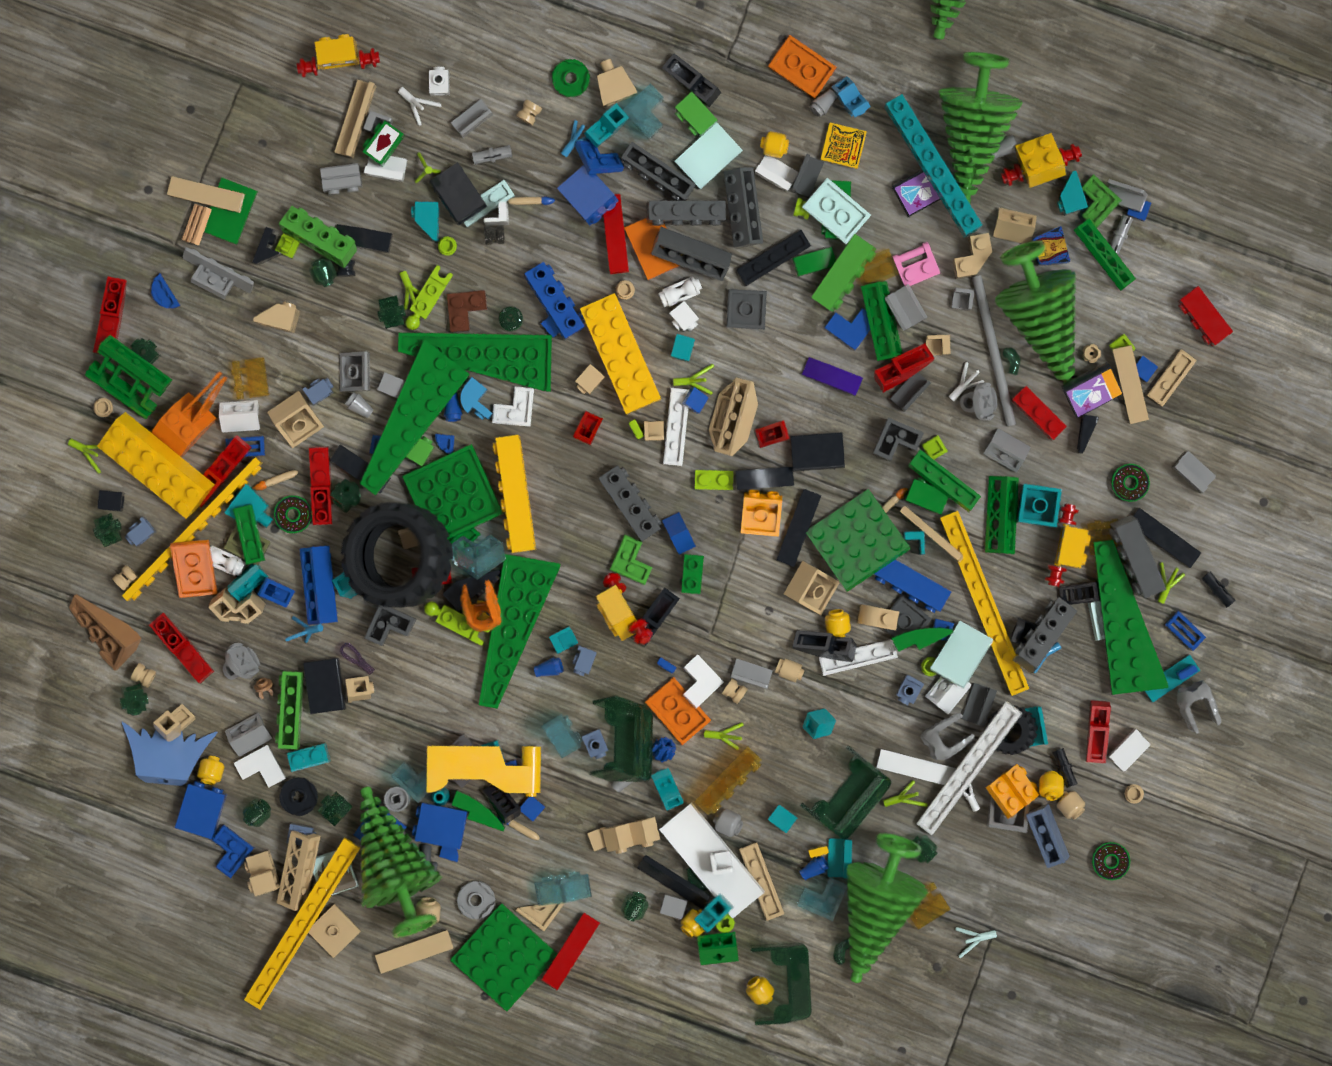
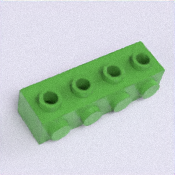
M291 206L279 222L282 232L343 268L346 267L357 251L354 239L348 235L343 236L339 234L336 228L324 225L322 220L317 217L312 218L300 207L297 209Z
M854 234L811 298L832 312L835 309L838 310L843 303L842 298L845 294H849L854 287L853 282L856 278H860L863 275L867 262L870 263L874 259L876 248Z
M282 671V675H279L281 694H278V705H280V713H277L276 720L277 725H279V732H276L275 743L278 744L280 749L300 748L304 672Z

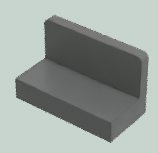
M806 154L792 191L809 198L824 162L810 157V154Z
M916 373L902 385L890 400L905 412L931 382L927 381L920 373Z
M974 683L962 719L985 727L997 691Z

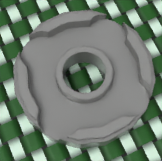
M468 882L458 893L457 904L459 910L470 919L486 917L491 913L495 905L494 891L484 882ZM479 895L482 899L481 904L473 905L471 897Z

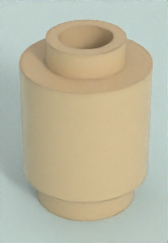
M780 658L775 673L779 674V677L796 683L797 679L801 681L805 670L802 669V665L786 658L785 660Z

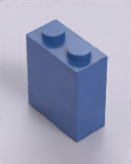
M584 165L557 188L589 226L597 223L606 211L612 210L618 202L616 196L596 174H588Z
M194 781V783H189L175 828L213 839L227 794L223 793L224 790L218 787L206 788L202 782Z
M423 802L421 806L417 807L416 817H419L418 825L413 827L412 836H415V841L460 850L468 811Z

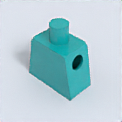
M245 484L224 513L235 519L233 508L252 504L256 522L267 528L273 521L265 513L269 505L249 484Z

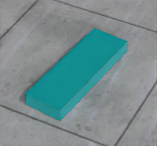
M1191 655L1186 656L1164 671L1169 688L1145 691L1152 703L1196 674L1194 673L1183 680H1179L1176 672L1191 664L1196 666L1198 672L1201 671Z

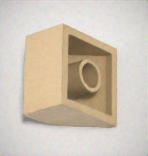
M283 302L282 305L276 304L257 315L253 321L260 325L295 333L300 311L296 309L294 304Z
M300 391L267 412L276 428L292 448L324 428Z
M802 561L784 595L822 615L840 582Z

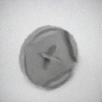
M979 383L974 392L964 394L961 397V408L966 412H975L977 418L981 421H990L995 416L993 411L997 408L996 391L990 387V383ZM968 397L973 400V407L968 406Z
M242 643L232 644L225 652L226 662L223 665V673L230 680L238 677L252 678L259 672L260 662L257 655L251 648L242 646Z

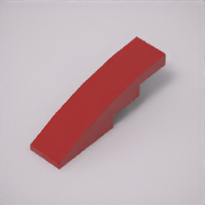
M614 194L618 199L616 206L603 214L610 274L628 273L629 267L621 195Z
M238 435L233 438L226 449L221 452L214 463L203 474L215 485L200 504L201 508L252 448Z
M583 913L541 979L542 982L556 991L559 989L600 922Z

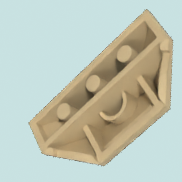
M735 378L732 383L719 393L709 427L715 452L733 456L748 441L758 406L754 382Z

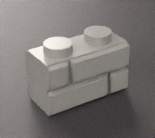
M359 163L320 168L323 191L328 192V195L340 194V190H347V193L358 192V188H363Z

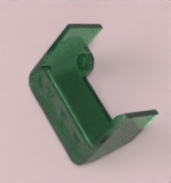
M616 695L592 700L593 705L605 708V720L615 728L614 762L606 763L603 769L590 771V775L611 782H644L650 780L652 775L653 714L651 709Z
M849 745L846 749L855 755L850 759L848 769L852 774L829 802L820 800L813 805L812 809L804 803L800 804L816 820L842 839H847L854 833L891 786L890 778Z
M803 943L750 945L751 952L770 951L771 960L775 965L787 966L789 1004L778 1005L774 1010V1017L754 1018L755 1025L786 1024L809 1018L812 1007L809 953L806 945Z

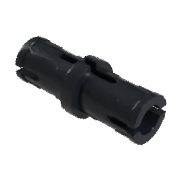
M1211 571L1201 578L1211 589L1212 594L1216 595L1226 608L1236 601L1226 590L1224 583L1221 584Z
M1064 748L1052 752L1059 767L1057 770L1061 772L1066 788L1078 784L1072 771V763H1069Z

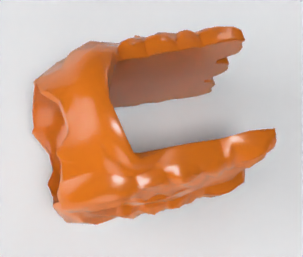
M488 580L485 581L487 601L472 604L466 584L463 585L460 601L466 623L478 632L492 630L502 622L498 598L493 590L492 583ZM488 612L491 614L486 620L476 619L482 613Z

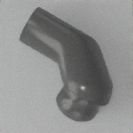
M422 845V852L426 856V861L432 863L435 867L433 870L437 871V862H431L432 846Z

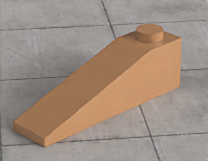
M74 595L69 609L81 627L87 628L91 635L89 639L92 643L96 642L101 649L99 652L101 657L115 671L118 670L137 650L141 637L125 622L79 595Z

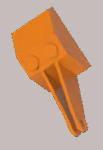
M221 372L196 397L190 392L184 395L163 415L151 431L153 435L180 457H183L218 419L209 410L228 378L225 376L218 382L204 404L199 400L222 376Z

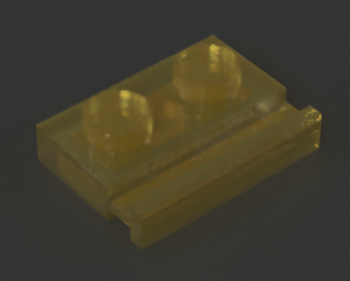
M889 248L876 253L874 259L870 263L867 262L864 267L865 271L859 279L862 286L875 282H882L899 275Z

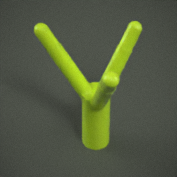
M417 153L424 168L423 172L415 180V183H418L426 174H439L441 172L427 166L421 153Z
M403 271L399 274L405 286L404 309L407 310L409 295L415 306L417 303L413 291L417 295L420 291L412 286L407 271Z
M714 364L709 365L691 377L674 378V386L691 385L712 395V391L696 383L707 381L706 378L697 377L712 369Z
M71 438L68 445L83 452L96 472L100 474V469L89 455L98 457V453L90 450L99 449L97 445H84Z
M1161 562V576L1166 590L1160 593L1157 601L1164 604L1170 589L1185 574L1182 573L1174 580L1179 568H1175L1167 582L1164 563Z
M739 723L721 732L705 730L704 738L721 739L734 749L739 750V747L728 739L742 740V737L727 735V733L744 726V723Z
M914 780L899 795L883 800L885 807L901 802L927 807L928 804L908 800L918 796V792L905 795L915 784Z

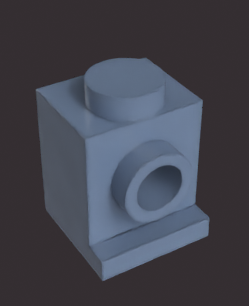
M328 377L321 381L320 379L315 380L310 384L311 388L309 389L307 387L303 388V391L313 405L318 404L334 393L332 391L334 386Z
M145 517L140 518V524L136 522L129 528L130 532L127 533L125 538L131 545L140 546L157 532Z
M579 646L578 650L581 652L580 654L576 653L572 664H575L573 672L584 676L585 673H590L597 652Z
M906 674L896 693L899 696L898 701L906 705L909 703L914 704L924 683ZM909 687L913 689L911 695L906 693V689Z
M600 729L582 736L591 758L595 756L597 760L606 756L605 752L609 749ZM593 742L599 743L598 749L592 747Z
M291 823L286 843H289L291 831L295 830L305 835L317 834V832H314V827ZM296 838L295 844L301 846L302 840Z

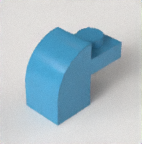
M848 76L832 86L838 99L851 116L857 117L862 115L871 107Z
M471 377L461 392V404L468 414L474 408L476 409L474 413L482 420L486 417L489 420L493 413L479 403L487 389L473 377Z

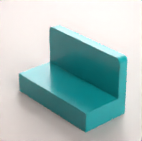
M924 531L903 532L905 540H918L919 555H925Z
M251 564L244 570L241 576L235 578L227 586V590L234 598L241 602L268 575L260 565Z
M1042 707L1026 708L1025 711L1032 713L1031 717H1035L1036 720L1035 726H1038V730H1036L1037 737L1030 747L1048 745Z
M829 838V869H827L828 877L848 879L847 867L852 863V839Z

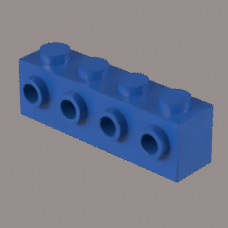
M542 262L524 273V278L565 341L584 329L585 320L580 312L578 314L573 308L575 304L570 296L566 297L563 293L565 288L559 280L556 282L553 277L555 273L552 267Z
M330 546L301 548L300 558L308 625L338 622L334 583L332 581L333 572Z
M894 560L874 574L876 575L875 580L882 584H885V582L892 584L891 589L900 594L903 591L909 594L908 598L917 604L919 601L925 603L926 606L924 608L933 613L936 610L941 612L951 594V591L897 560Z

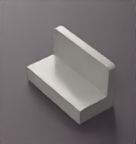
M480 99L453 120L451 124L461 137L464 138L493 114Z
M1108 179L1109 188L1122 199L1118 204L1119 206L1142 212L1148 196L1144 190Z
M909 284L885 297L887 304L903 331L927 318Z
M997 429L983 454L1017 473L1030 450V446Z
M1189 451L1172 467L1199 493H1204L1208 488L1207 486L1216 478Z
M736 658L731 677L768 689L773 670Z
M259 713L225 730L229 744L238 756H242L272 739Z

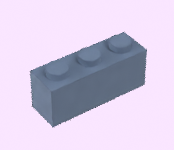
M1049 803L1031 809L1026 816L1047 868L1066 862L1070 856Z

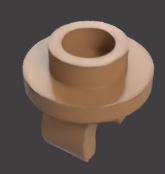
M261 678L254 685V690L259 692L261 699L264 698V691H269L270 695H273L272 680Z

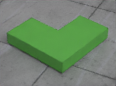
M1093 174L1082 186V189L1094 202L1081 216L1086 220L1090 219L1098 228L1122 199Z
M624 535L610 570L645 585L652 567L635 560L642 542Z

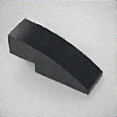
M675 53L662 67L672 78L690 93L693 92L708 107L721 94L718 87Z
M337 224L336 229L339 231V234L343 236L348 235L354 239L356 248L390 253L392 233Z
M341 444L330 458L331 462L362 481L369 465L367 461ZM389 480L386 482V484L383 486V488L379 491L380 494L382 493L383 489L385 488V486L387 485V483L389 482Z
M793 467L735 471L737 490L794 486Z
M665 587L642 618L647 623L645 629H650L652 632L651 638L680 599ZM635 634L630 636L634 640ZM645 643V644H640V645L645 648V646L647 645V643Z
M797 630L792 648L827 659L853 662L857 644L852 638L834 637L832 633Z

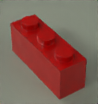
M1199 286L1178 300L1180 304L1178 305L1179 309L1184 315H1189L1192 319L1190 320L1191 325L1196 330L1199 329L1203 335L1201 337L1207 345L1211 344L1213 347L1233 332Z
M1027 386L1023 387L1011 399L1051 441L1067 427Z

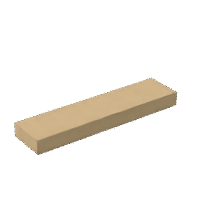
M171 176L167 192L168 196L237 213L241 211L245 196L243 193Z
M1132 345L1113 349L1130 424L1149 420Z
M906 506L900 510L904 517L918 529L924 531V534L957 562L960 563L962 561L963 555Z
M758 843L740 848L739 850L747 870L765 891L758 897L766 921L784 915Z
M448 930L382 952L375 955L382 974L453 949L454 946Z

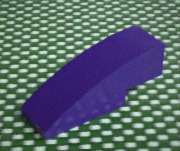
M811 357L808 358L802 373L803 376L856 396L863 379L860 376Z

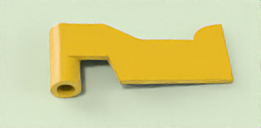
M427 746L426 792H435L442 789L447 784L448 779H483L506 793H525L527 797H536L537 793H540L541 746H522V766H506L499 746Z

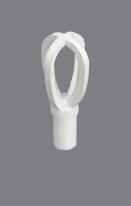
M970 784L968 786L969 794L964 792L963 795L974 812L979 810L980 807L974 797L972 785Z

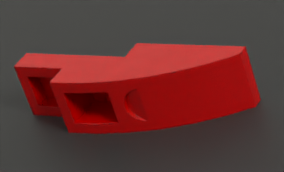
M107 277L100 310L101 316L93 349L95 354H99L97 351L100 344L109 335L118 340L126 294L127 280Z
M329 446L309 447L313 525L332 524Z
M162 613L149 624L162 642L175 654L199 684L214 672L203 655L165 613Z

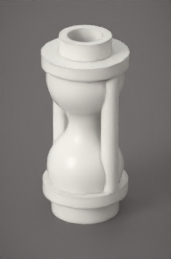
M692 276L662 289V292L658 294L663 306L671 307L700 294L699 290L702 289L699 279H694Z
M215 546L210 547L213 567L233 576H241L243 574L246 562L242 558Z

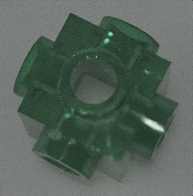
M397 295L379 299L380 310L377 313L379 321L384 322L385 328L404 325L403 316H406L404 305L399 304Z
M136 339L130 346L133 352L150 364H153L161 356L156 350L157 345L150 339Z
M347 479L338 482L330 494L331 502L347 513L352 506L355 507L360 502V487L355 482H349Z
M112 513L94 520V535L97 539H100L104 548L122 541L120 533L122 529L119 519L113 517Z
M140 684L121 688L122 698H119L121 709H124L127 714L132 716L139 715L142 711H147L146 704H149L147 693L143 692Z
M336 791L332 796L327 795L320 802L322 807L318 812L335 827L353 806Z

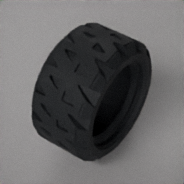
M381 503L361 512V516L355 518L346 532L349 534L343 539L341 554H344V558L341 561L345 577H349V585L356 594L362 595L365 601L377 606L401 608L417 606L425 603L427 599L433 598L442 589V582L447 581L451 571L449 560H453L452 544L447 539L450 536L443 523L438 521L437 516L427 509L411 504ZM395 524H402L411 530L418 540L421 553L420 563L416 573L408 582L394 587L385 582L377 572L374 563V549L378 538L386 529Z

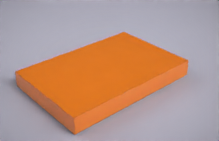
M791 35L788 36L768 65L771 70L814 99H816L837 68Z
M647 218L624 229L647 280H650L680 265L651 255L654 240L660 227L666 228L665 224L654 226L652 223H647Z
M209 540L171 543L170 549L179 598L216 595L218 590Z
M673 677L647 699L645 703L681 745H684L706 726L711 719L700 706L696 709L683 696L686 690Z

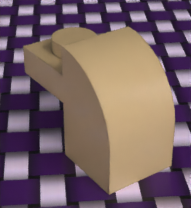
M860 604L857 623L896 631L899 611Z
M181 704L172 713L167 710L153 722V727L166 741L170 742L181 735V731L195 720V716Z

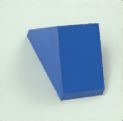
M679 512L662 520L679 555L696 547Z
M266 577L257 595L287 608L295 590Z

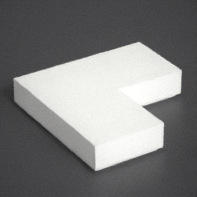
M515 387L513 406L494 404L492 423L531 427L534 388Z
M698 654L683 667L696 681L683 694L695 709L724 683Z
M269 745L234 763L242 780L258 771L263 776L268 788L286 779Z

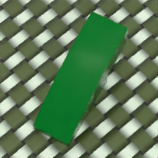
M922 628L901 633L892 637L891 640L897 652L914 644L918 650H921L954 632L952 629Z
M460 790L456 791L452 806L469 811L467 819L504 832L506 826L490 808L473 796Z

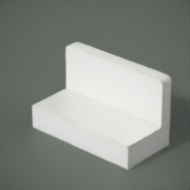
M765 155L755 170V174L788 193L798 176V171L774 157Z
M390 156L382 167L371 158H368L364 174L403 182L407 159Z
M499 202V218H484L486 226L509 225L507 202Z
M258 400L220 403L219 420L222 432L259 430Z
M941 676L925 697L946 714H949L971 687V684L968 682L963 689Z
M1133 729L1108 757L1122 771H1126L1150 746V743L1137 729Z

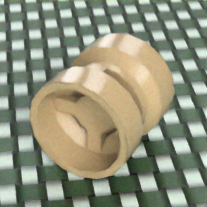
M526 99L523 103V109L516 116L533 126L536 121L535 117L537 114H540L542 108Z
M125 565L122 571L112 579L126 592L130 588V584L139 577L129 566Z
M138 663L130 679L134 682L140 681L142 686L149 688L156 675V671L145 669V665Z
M732 678L722 694L726 697H731L732 701L738 704L748 688L740 686Z

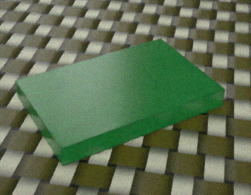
M221 178L218 188L245 194L241 211L237 213L210 206L212 210L204 232L238 245L258 191Z

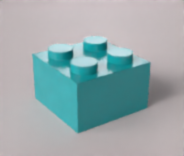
M1022 484L1017 522L1056 528L1062 489Z

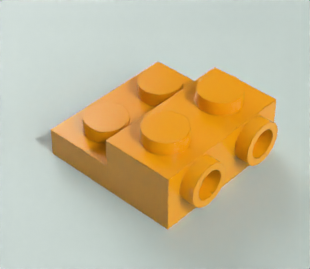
M755 489L744 492L741 533L779 537L782 495H779L776 491L760 494V491Z
M1018 764L1007 769L986 787L1008 819L1040 795L1037 792V785L1029 781L1026 776V770Z

